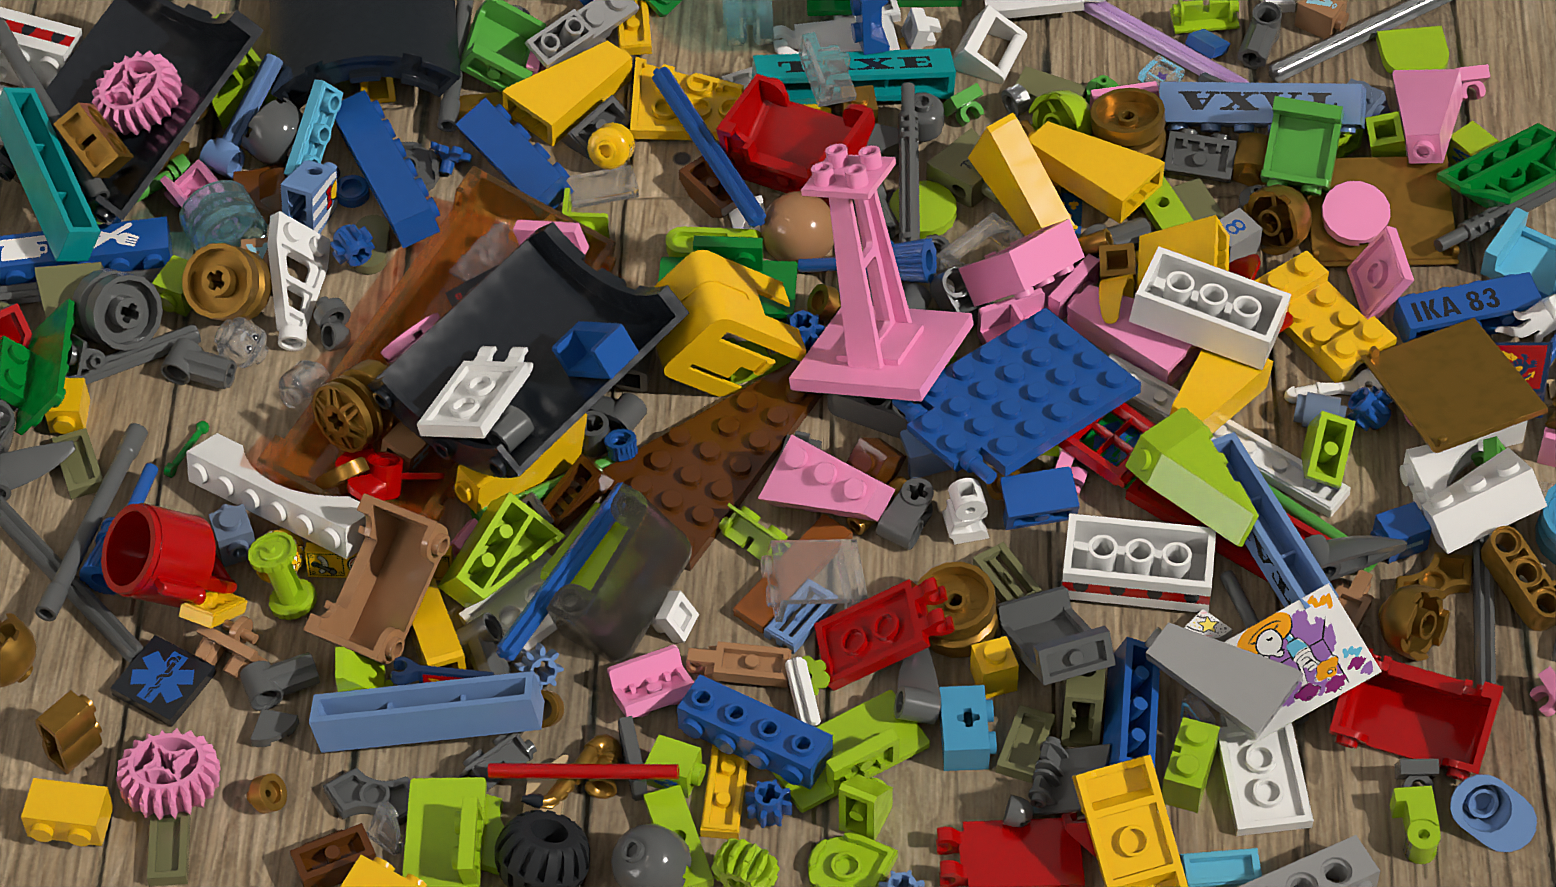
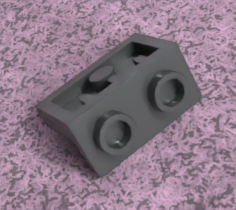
M1180 128L1178 132L1170 131L1164 173L1231 183L1237 141L1231 140L1230 136L1220 133H1214L1211 137L1198 135L1197 131L1187 128Z

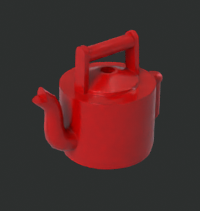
M139 503L124 507L111 522L103 543L101 565L106 584L119 595L180 608L181 604L187 601L192 602L194 605L203 604L206 599L205 590L224 594L233 593L237 590L236 582L231 579L216 555L214 533L210 524L204 518L146 503Z

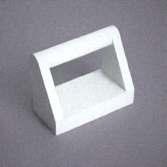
M987 5L971 21L952 57L955 69L964 74L1002 84L1027 39V33ZM987 34L1010 41L998 66H995L977 53Z

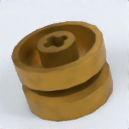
M1120 88L1104 93L1094 101L1090 109L1093 137L1157 159L1163 157L1166 149V133L1164 129L1165 108L1163 101L1156 94L1145 89Z
M210 243L198 249L187 261L182 275L183 292L188 304L200 315L228 323H243L258 316L266 307L272 292L271 273L267 263L257 253L227 243Z
M946 562L931 568L920 578L917 584L919 585L925 579L934 577L938 587L942 585L945 587L948 600L939 605H927V610L929 613L934 609L942 608L945 618L948 616L952 617L955 628L948 635L928 637L930 642L929 648L937 654L950 658L971 656V645L993 640L998 631L999 620L995 588L988 574L979 567L965 562Z

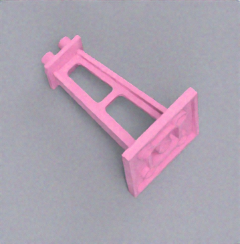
M833 144L826 148L825 160L811 167L812 176L801 189L802 196L829 198L841 308L789 377L790 388L793 391L922 402L973 327L972 313L908 308L877 192L878 187L896 165L895 157L881 156L880 148L877 146H866L859 150V155H848L846 145ZM852 199H854V204H855V209H856V214H857V220H858V225H859V230H860V236H861L863 251H862V247H861L860 236H859V231H858V226H857V221H856V215H855V210H854V205H853V200H852Z

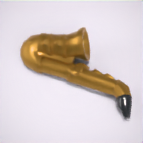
M608 734L597 735L584 745V750L575 762L571 764H620L622 761V747L613 736ZM558 779L546 795L528 794L522 796L521 802L537 809H552L560 801L565 800L568 794L575 789L574 785H579L583 779ZM589 779L585 784V791L595 798L608 799L614 797L617 793V785L615 779Z

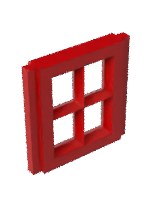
M1126 403L1110 411V413L1124 422L1114 433L1100 425L1098 421L1101 418H1099L1058 445L1115 486L1119 485L1122 488L1136 475L1125 466L1134 447L1119 437L1130 426L1143 434L1156 425ZM1090 429L1106 440L1095 451L1079 441ZM1111 444L1127 454L1117 466L1100 456Z

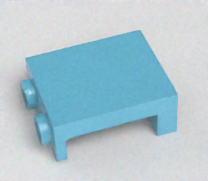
M1516 207L1485 250L1480 274L1495 279L1509 274L1516 275L1530 272L1542 299L1552 294H1556V240L1527 227L1526 222L1529 212Z

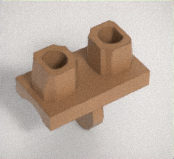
M241 616L235 622L229 619L225 620L222 628L228 631L229 635L214 628L210 629L200 625L196 632L202 636V639L194 655L216 666L224 651L232 654L223 668V671L231 677L241 681L240 672L245 666L256 661H267L259 656L256 650L245 645L246 641L254 645L259 638L258 634L252 632V619Z

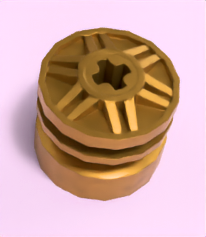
M367 359L345 371L343 375L319 387L313 395L312 408L318 426L326 438L342 451L349 453L361 451L369 444L377 441L380 436L388 434L400 422L389 409L385 410L375 402L373 392L367 386L387 368L386 365L379 361Z

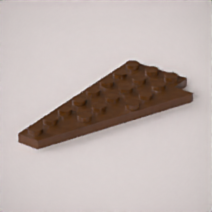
M794 359L683 424L672 428L669 432L639 448L638 453L632 459L622 462L616 461L603 469L615 480L603 495L608 496L614 486L620 482H623L626 486H631L633 489L632 499L621 514L659 531L658 541L649 552L688 571L693 569L720 533L719 524L721 520L726 516L730 518L734 513L727 506L728 503L736 508L741 505L783 449L787 434L793 435L824 394L791 390L789 377L800 364V361Z

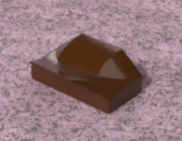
M703 155L679 170V180L689 197L710 217L723 218L737 208Z
M285 164L233 172L234 199L249 210L255 226L269 225L270 216L279 211L282 212L281 183L287 178V175L284 174Z
M362 823L345 830L341 829L290 850L291 859L303 887H334L343 883L360 855L372 861L376 857L374 848Z

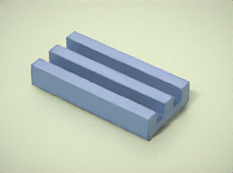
M807 580L765 627L764 637L769 640L773 637L776 639L777 645L781 647L786 645L792 650L791 653L795 654L815 631L814 624L825 619L837 606V597ZM811 593L815 596L796 614V617L783 632L779 629Z

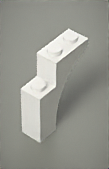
M1528 421L1440 453L1433 452L1428 445L1406 449L1404 463L1400 466L1401 480L1405 486L1410 487L1413 494V502H1416L1424 517L1426 518L1421 505L1436 493L1449 487L1456 476L1473 462L1471 455L1475 452L1483 451L1484 439L1497 436L1504 447L1523 443Z

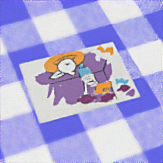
M1329 583L1302 598L1311 606L1306 610L1301 601L1298 600L1225 641L1227 644L1297 668L1303 673L1302 681L1259 738L1255 739L1245 732L1251 744L1256 743L1382 672Z

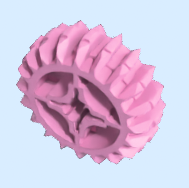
M137 51L132 58L125 55L122 62H113V68L103 70L104 78L96 80L97 88L92 91L94 96L92 103L114 132H121L124 136L130 132L137 136L142 129L150 132L152 125L156 123L161 125V120L164 117H171L170 109L179 106L177 100L183 95L181 92V78L173 64L169 63L161 54L154 55L151 51L146 52L144 55Z
M178 728L172 733H165L161 729L160 735L152 736L147 733L145 741L134 740L132 749L124 750L122 759L118 760L116 781L122 799H124L125 804H129L133 812L141 811L145 818L155 813L159 820L165 815L171 814L176 819L178 813L184 811L191 815L192 807L204 808L205 799L214 798L215 788L219 787V771L221 768L215 749H213L212 744L206 742L204 736L196 737L192 730L181 734Z

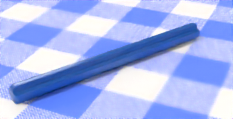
M665 66L660 69L656 68L653 71L654 76L652 80L749 226L755 228L758 225H764L766 213L675 77Z
M623 482L617 483L498 643L496 654L499 658H504L510 662L517 657L631 501L633 493L631 486H626Z

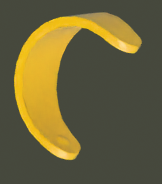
M1132 274L1102 279L1100 281L1099 303L1102 318L1106 323L1113 324L1119 319L1123 295L1134 299V277Z

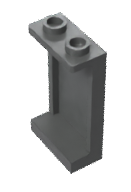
M1065 586L997 604L1001 637L1007 636L1012 650L1043 685L1115 665L1110 631L1106 626L1091 629L1072 609L1068 589Z

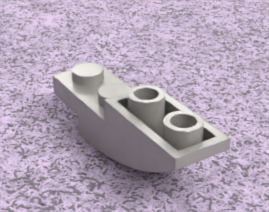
M593 0L578 11L575 9L571 10L528 39L525 45L545 68H549L590 49L610 36L614 28L635 15L640 7L634 0Z

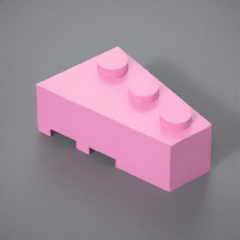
M1066 219L1034 231L1010 243L1011 246L1000 252H991L984 256L985 259L966 264L958 269L972 303L976 307L1014 295L1015 300L1024 298L1035 292L1033 286L1035 288L1043 287L1055 281L1053 275L1059 277L1075 269L1073 263L1085 256L1070 219Z
M791 435L758 499L776 507L823 512L879 522L895 489L810 443Z

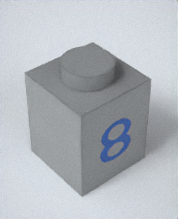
M1241 208L1219 219L1230 235L1229 263L1259 251L1262 227Z

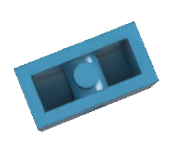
M985 685L939 687L941 695L939 719L943 770L989 769L990 754H997L996 732H989L988 722H994L993 700H986Z

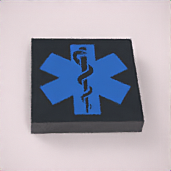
M154 635L110 687L112 695L172 727L215 676L216 669L214 665Z

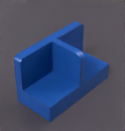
M1070 467L1011 475L1000 479L1005 504L1002 517L1005 530L1068 521L1069 513L1078 514L1080 504Z

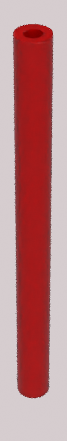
M488 764V778L678 780L680 772L679 764Z

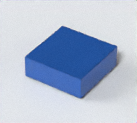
M1206 29L1189 33L1185 41L1186 46L1209 59L1227 54L1231 44Z

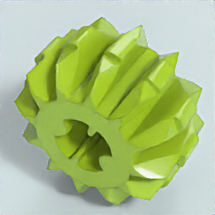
M729 838L717 850L711 867L714 878L722 882L723 887H774L780 870L777 865L778 860L774 856L769 855L767 849H762L756 843H749L745 839L737 840L735 838Z

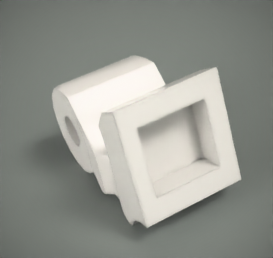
M963 478L953 482L948 489L951 499L946 501L947 507L942 511L949 538L953 539L954 545L988 539L989 535L983 519L987 517L988 510L980 483L974 478Z

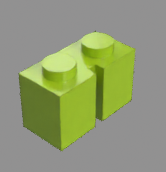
M1185 717L1182 718L1174 744V751H1172L1163 780L1162 796L1166 805L1198 813L1216 755L1220 726Z

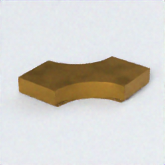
M1435 552L1432 562L1423 571L1414 575L1396 577L1395 591L1403 586L1418 584L1439 589L1446 596L1454 593H1469L1472 556Z

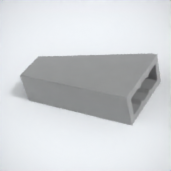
M1169 622L1163 630L1157 627L1145 643V646L1149 648L1146 651V659L1255 739L1259 738L1302 681L1303 673L1297 668Z

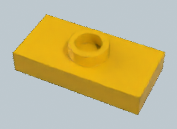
M209 591L206 593V599L201 605H194L189 601L181 604L179 617L211 629L221 625L227 619L230 620L245 613L248 601L231 593L224 594Z

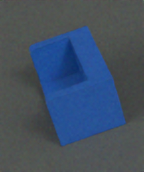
M578 321L552 346V351L567 375L574 377L612 379L639 353L624 326L619 323Z

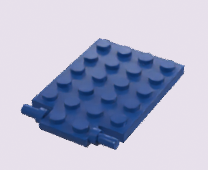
M1045 307L944 368L922 402L915 401L917 404H914L908 400L893 399L892 404L906 415L908 432L954 471L958 472L964 469L968 473H975L985 483L991 484L996 479L997 473L984 463L983 459L1006 477L1141 393V382Z

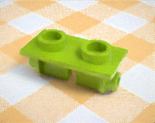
M1179 0L1178 4H1172V8L1169 9L1175 34L1192 33L1201 29L1216 31L1240 28L1236 13L1239 12L1238 0H1209L1208 5H1204L1203 0Z
M728 503L727 506L734 513L730 518L726 516L721 520L719 529L722 530V535L741 548H744L751 538L754 539L747 551L766 566H774L783 557L781 554L783 549L787 551L790 549V546L785 542L788 536L772 524L768 529L759 524L758 521L761 517L748 507L743 505L739 510Z

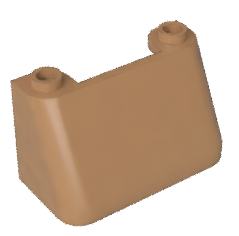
M364 493L357 511L365 515L366 527L360 525L357 532L365 536L340 595L336 603L326 601L324 607L328 611L325 614L319 616L310 613L303 630L335 646L345 647L382 664H390L403 653L406 636L440 559L449 549L450 537L448 536L447 528L437 521Z

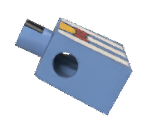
M310 160L304 161L281 183L282 213L321 234L337 208L339 168L330 162L320 164Z

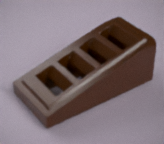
M581 454L542 502L554 519V522L551 524L562 532L612 486L615 480L597 463ZM579 485L583 487L580 492L576 490ZM568 495L573 498L570 504L565 500ZM557 505L565 510L561 515L554 510Z

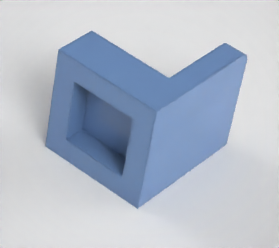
M907 429L900 432V439L908 456V474L910 479L951 470L949 465L909 433Z

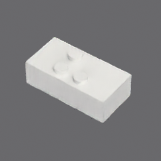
M1158 246L1135 294L1129 322L1263 370L1283 325L1292 294Z

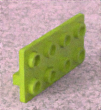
M888 690L816 727L833 735V756L826 761V767L811 790L802 785H792L780 775L772 772L784 789L790 788L791 800L800 812L804 813L839 795L840 785L856 774L872 778L930 747V740L917 722L895 718L894 702L896 694L893 690Z
M484 777L412 778L410 780L403 877H406L407 874H412L424 881L427 887H480L487 782Z

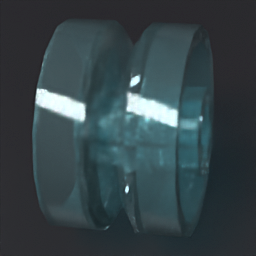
M722 0L723 26H727V46L745 45L747 42V25H753V40L757 45H773L772 0Z
M219 180L201 187L193 192L184 202L179 213L180 225L192 242L195 251L210 243H227L241 247V239L266 238L267 223L255 206L251 196L242 184L233 180Z

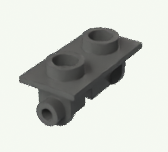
M71 333L70 340H72V346L68 352V371L76 376H81L82 369H101L106 360L104 353L98 349L90 348L85 340Z
M524 732L500 734L492 741L495 745L494 748L485 754L480 749L463 762L466 768H464L458 778H465L467 775L469 777H484L487 782L486 792H488L489 789L503 780L488 778L489 763H527L533 759V754L537 752V749L531 740L523 741L521 736Z

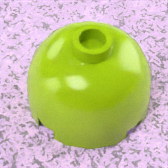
M1057 90L1045 93L1037 97L1030 106L1029 114L1033 113V124L1031 125L1035 130H1038L1049 121L1090 136L1093 133L1090 114L1091 107L1082 96L1072 91Z

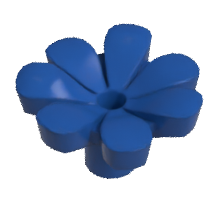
M431 141L430 149L434 150L435 154L442 159L439 172L452 175L455 163L461 161L470 162L473 157L472 154L463 152L464 149L461 147L452 146L450 149L448 146Z

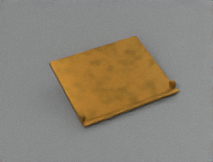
M1408 156L1336 158L1330 190L1336 185L1347 181H1362L1380 190L1390 204L1391 217L1388 226L1397 229L1409 266L1459 264V246L1454 245L1442 252H1438L1434 247L1435 239L1455 230L1451 188L1437 180V173L1449 168L1447 156H1445L1443 163H1409ZM1321 192V196L1307 195V202L1312 212V224L1310 227L1312 256L1324 267H1349L1369 245L1368 242L1360 243L1359 246H1349L1336 241L1327 233L1321 218V208L1327 193Z
M1475 318L1380 352L1376 346H1373L1369 349V356H1360L1365 365L1435 453L1443 452L1548 413V407Z

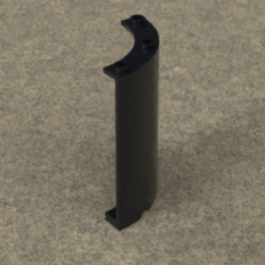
M113 0L47 87L46 92L62 117L77 103L93 104L94 96L92 91L97 88L96 80L104 78L103 70L113 68V62H122L125 55L132 58L137 51L142 55L148 51H151L154 55L161 54L169 63L173 64L181 78V92L183 95L177 100L179 106L170 109L171 117H164L161 120V125L157 123L152 125L150 132L142 129L137 136L133 132L126 136L121 132H116L134 157L110 178H101L110 192L107 200L99 194L94 197H88L78 180L76 172L72 168L96 222L111 225L120 223L125 219L264 30L240 11L220 13L217 18H211L212 14L209 11L189 3L183 8L171 2L172 0ZM3 145L0 149V177L5 181L11 182L13 179L21 184Z
M269 0L271 54L283 61V65L271 86L272 95L282 101L283 98H287L298 109L307 103L315 79L334 85L350 80L353 84L380 81L381 77H392L400 79L403 84L421 88L440 97L461 78L455 0Z
M552 222L532 233L367 386L373 392V398L381 408L389 409L406 427L432 446L441 458L445 460L452 459L471 470L498 478L519 477L680 323L689 312L668 285L662 287L640 285L637 289L626 287L627 284L624 279L610 273L606 269L601 268L599 271H596L583 261L585 254ZM578 321L619 323L624 326L639 353L612 379L574 377L567 375L552 351V346ZM482 346H496L497 351L493 355V361L505 362L513 347H527L528 352L524 357V362L533 363V369L529 377L509 404L519 408L530 418L534 431L510 454L502 444L491 445L486 437L420 436L417 427L419 420L462 362L473 361Z

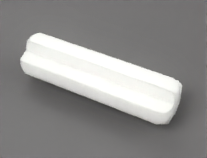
M802 657L787 660L785 669L797 719L817 727L820 725L821 720L807 662Z

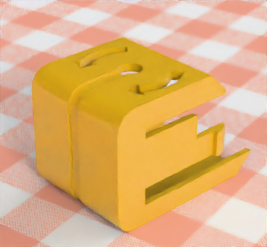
M697 250L687 255L654 286L662 287L668 285L689 312L656 345L664 374L671 379L715 396L723 397L735 394L742 390L743 387L723 379L722 376L729 378L740 367L751 370L755 375L759 376L776 363L774 359L721 339L727 332L800 362L806 355V348L799 329L768 317L764 313L759 295L790 307L783 282L713 252Z

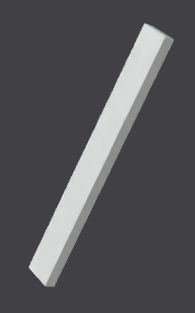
M1111 353L1108 356L1141 382V393L1126 401V403L1160 422L1170 416L1172 404L1179 390ZM1230 419L1213 433L1214 437L1211 440L1235 432L1267 483L1329 518L1333 516L1350 495L1351 487L1344 483L1337 489L1304 478L1301 459Z

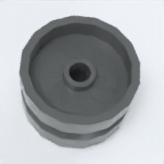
M109 268L96 270L81 280L72 298L75 302L73 316H75L74 324L81 335L94 343L124 351L137 349L150 341L160 327L163 314L161 297L155 286L141 276Z

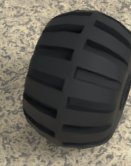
M531 810L530 812L526 811L518 814L502 829L495 844V864L500 878L507 887H579L590 867V846L582 828L563 814L557 815L556 812L549 810L546 812Z

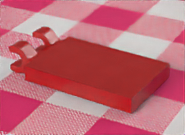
M934 577L925 579L919 585L908 579L815 623L821 660L826 663L825 672L830 676L828 687L833 691L840 689L930 647L928 637L945 636L952 633L955 628L951 616L945 618L942 608L934 609L929 613L927 610V605H939L948 600L945 587L943 585L938 587Z
M1062 818L1031 819L1029 824L1022 828L1004 825L1003 820L962 822V831L946 826L937 828V854L949 855L959 853L960 863L954 860L940 861V887H1085L1081 844L1066 832Z

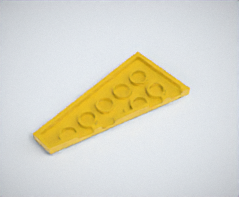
M636 57L630 132L633 134L634 139L692 140L652 80L654 76L653 71L656 68L660 69V67L647 64V59ZM663 64L662 67L665 66L670 70L715 139L719 141L716 128L743 93L744 85L696 72L692 75L675 72V67ZM802 104L832 114V108L817 104Z

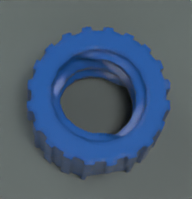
M622 428L612 430V432L606 435L604 443L608 458L617 462L630 460L638 453L637 438L632 430Z

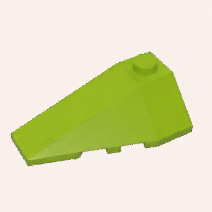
M1180 408L1140 435L1125 466L1147 486L1235 545L1243 547L1259 514L1241 483L1233 479L1226 466L1229 462L1224 453H1219L1211 440L1214 436L1209 427L1187 408Z

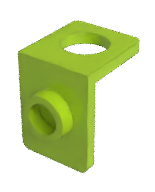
M565 187L562 222L579 223L585 239H609L608 214L572 212L570 188Z

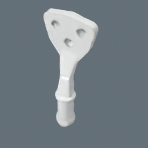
M1369 368L1362 370L1351 381L1339 383L1316 382L1313 385L1297 388L1293 386L1285 391L1284 398L1286 401L1296 404L1298 394L1307 395L1308 392L1329 396L1336 394L1352 395L1356 390L1366 387V385L1375 386L1378 390L1382 389L1384 392L1386 390Z

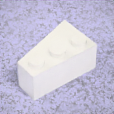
M1506 448L1443 491L1433 495L1421 507L1432 528L1436 543L1449 554L1492 533L1497 527L1507 526L1547 507L1533 469L1510 448Z

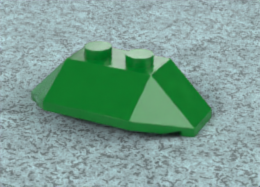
M1537 123L1437 173V180L1485 208L1510 205L1556 181V132Z

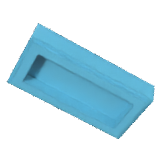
M1257 848L1180 854L1188 887H1238L1262 876Z

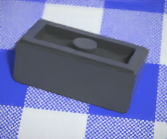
M611 95L561 141L582 156L590 159L587 146L592 133L602 125L611 122L619 123L626 127L631 123V115Z

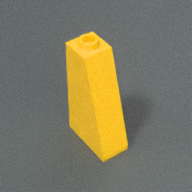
M607 40L505 88L502 91L503 107L509 111L516 105L515 110L511 113L512 119L553 147L608 97L614 95L632 80V56L625 49L618 48Z
M1011 113L987 126L968 159L1024 236L1066 219H1070L1072 227H1074L1075 225L1015 114Z
M1049 121L1038 130L1030 132L1027 136L1052 181L1119 224L1162 186L1165 162L1160 159Z
M1202 348L1172 404L1170 415L1180 408H1187L1206 424L1213 434L1267 388L1273 361L1267 359L1263 370Z
M585 413L519 477L498 478L488 476L460 464L457 469L455 484L457 497L477 514L478 511L487 507L491 501L508 492L517 495L569 470L582 453L587 414Z
M433 576L409 629L420 665L466 669L462 647Z

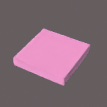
M1385 226L1347 268L1361 314L1367 319L1373 316L1379 319L1414 282L1397 229L1390 226Z

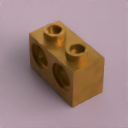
M77 103L53 124L94 178H110L134 157L94 104Z

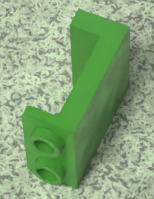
M485 0L475 13L460 59V70L501 92L505 88L532 76L533 72L526 69L530 50L525 45V42L545 29L546 24L504 0Z
M1275 96L1265 162L1260 175L1261 181L1267 183V187L1279 184L1301 188L1302 194L1310 196H1321V192L1328 193L1331 188L1344 117L1343 106Z

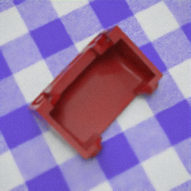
M756 73L720 122L716 131L721 148L743 180L789 193L801 191L812 176L811 167L825 160V150L827 147L833 144H844L847 146L848 155H859V150L868 144L875 126L873 109L863 104H849L843 111V117L792 102L789 100L786 87L782 81ZM819 197L830 207L829 198Z
M1368 648L1382 672L1339 696L1329 733L1336 736L1335 743L1352 749H1357L1358 744L1409 759H1439V768L1447 770L1446 776L1460 781L1479 774L1504 686L1485 681L1484 685L1477 684L1476 688H1473V680L1466 679L1463 681L1394 661L1390 656L1384 655L1382 662L1380 661L1381 656L1373 654V649Z

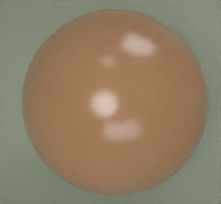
M794 191L779 196L766 208L765 223L760 226V233L765 249L775 259L798 263L799 259L823 258L832 249L834 240L830 207L821 198L802 196L801 191Z

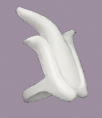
M1556 294L1542 299L1526 311L1518 312L1513 310V314L1518 320L1526 321L1515 327H1496L1495 332L1519 338L1535 333L1534 342H1542L1546 335L1556 330Z

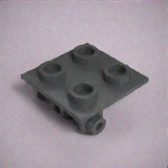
M1047 737L1046 741H1043L1040 745L1041 760L1036 762V770L1033 773V787L1028 793V797L1031 800L1030 803L1033 806V816L1081 811L1072 776L1106 767L1112 745L1103 744L1064 749L1060 745L1061 741L1058 738Z

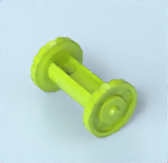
M285 532L267 533L256 539L248 550V560L254 570L267 573L274 588L269 597V606L272 613L279 619L292 620L309 613L314 608L318 595L311 582L298 578L292 564L297 554V546L293 537Z

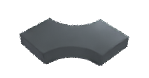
M354 768L323 785L324 793L342 819L353 815L370 814L385 819L394 828L407 822L410 789L409 777L405 776L392 781H381L372 779L358 768Z

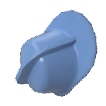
M1477 774L1468 777L1456 787L1451 796L1450 810L1453 819L1461 828L1495 851L1512 852L1522 849L1531 841L1536 832L1537 817L1532 805L1522 795L1494 776Z

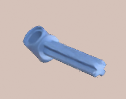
M272 54L264 56L223 137L210 139L204 145L199 160L209 170L229 179H233V172L242 170L245 155L239 147L242 143L243 134L246 136L250 128L248 126L249 122L258 113L283 65V61Z

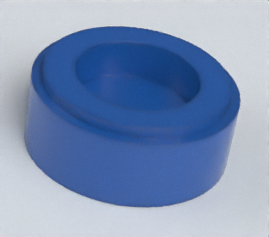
M347 175L337 181L338 203L347 208H356L368 201L370 192L365 178L359 175Z

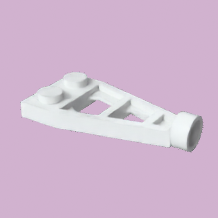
M279 211L270 216L267 244L277 331H279L278 345L288 351H299L306 347V330L328 270L330 239ZM286 256L307 266L308 273L305 282L289 275ZM287 290L302 297L300 311L289 306Z

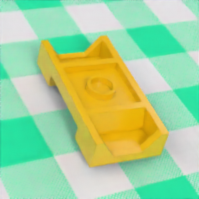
M1306 250L1254 281L1292 294L1287 312L1292 314L1294 323L1283 331L1335 383L1345 382L1349 380L1356 368L1364 363L1360 356H1369V349L1373 346H1376L1379 352L1396 346L1397 337L1375 316L1369 319L1365 318L1328 282L1329 271Z
M1151 755L1141 756L1072 776L1082 814H1085L1105 887H1188Z

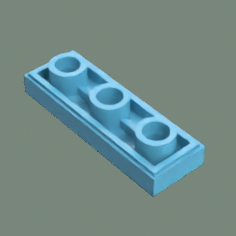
M314 80L284 174L287 176L304 161L310 160L321 164L326 145L330 141L331 130L337 112L341 108L343 92L323 80Z

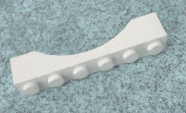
M218 433L186 451L189 482L236 505L244 504L246 510L345 559L359 552L365 536L357 531L360 525L366 527L365 515L357 511L359 501L349 496L308 494L278 485L262 476L251 466L245 456L243 445Z

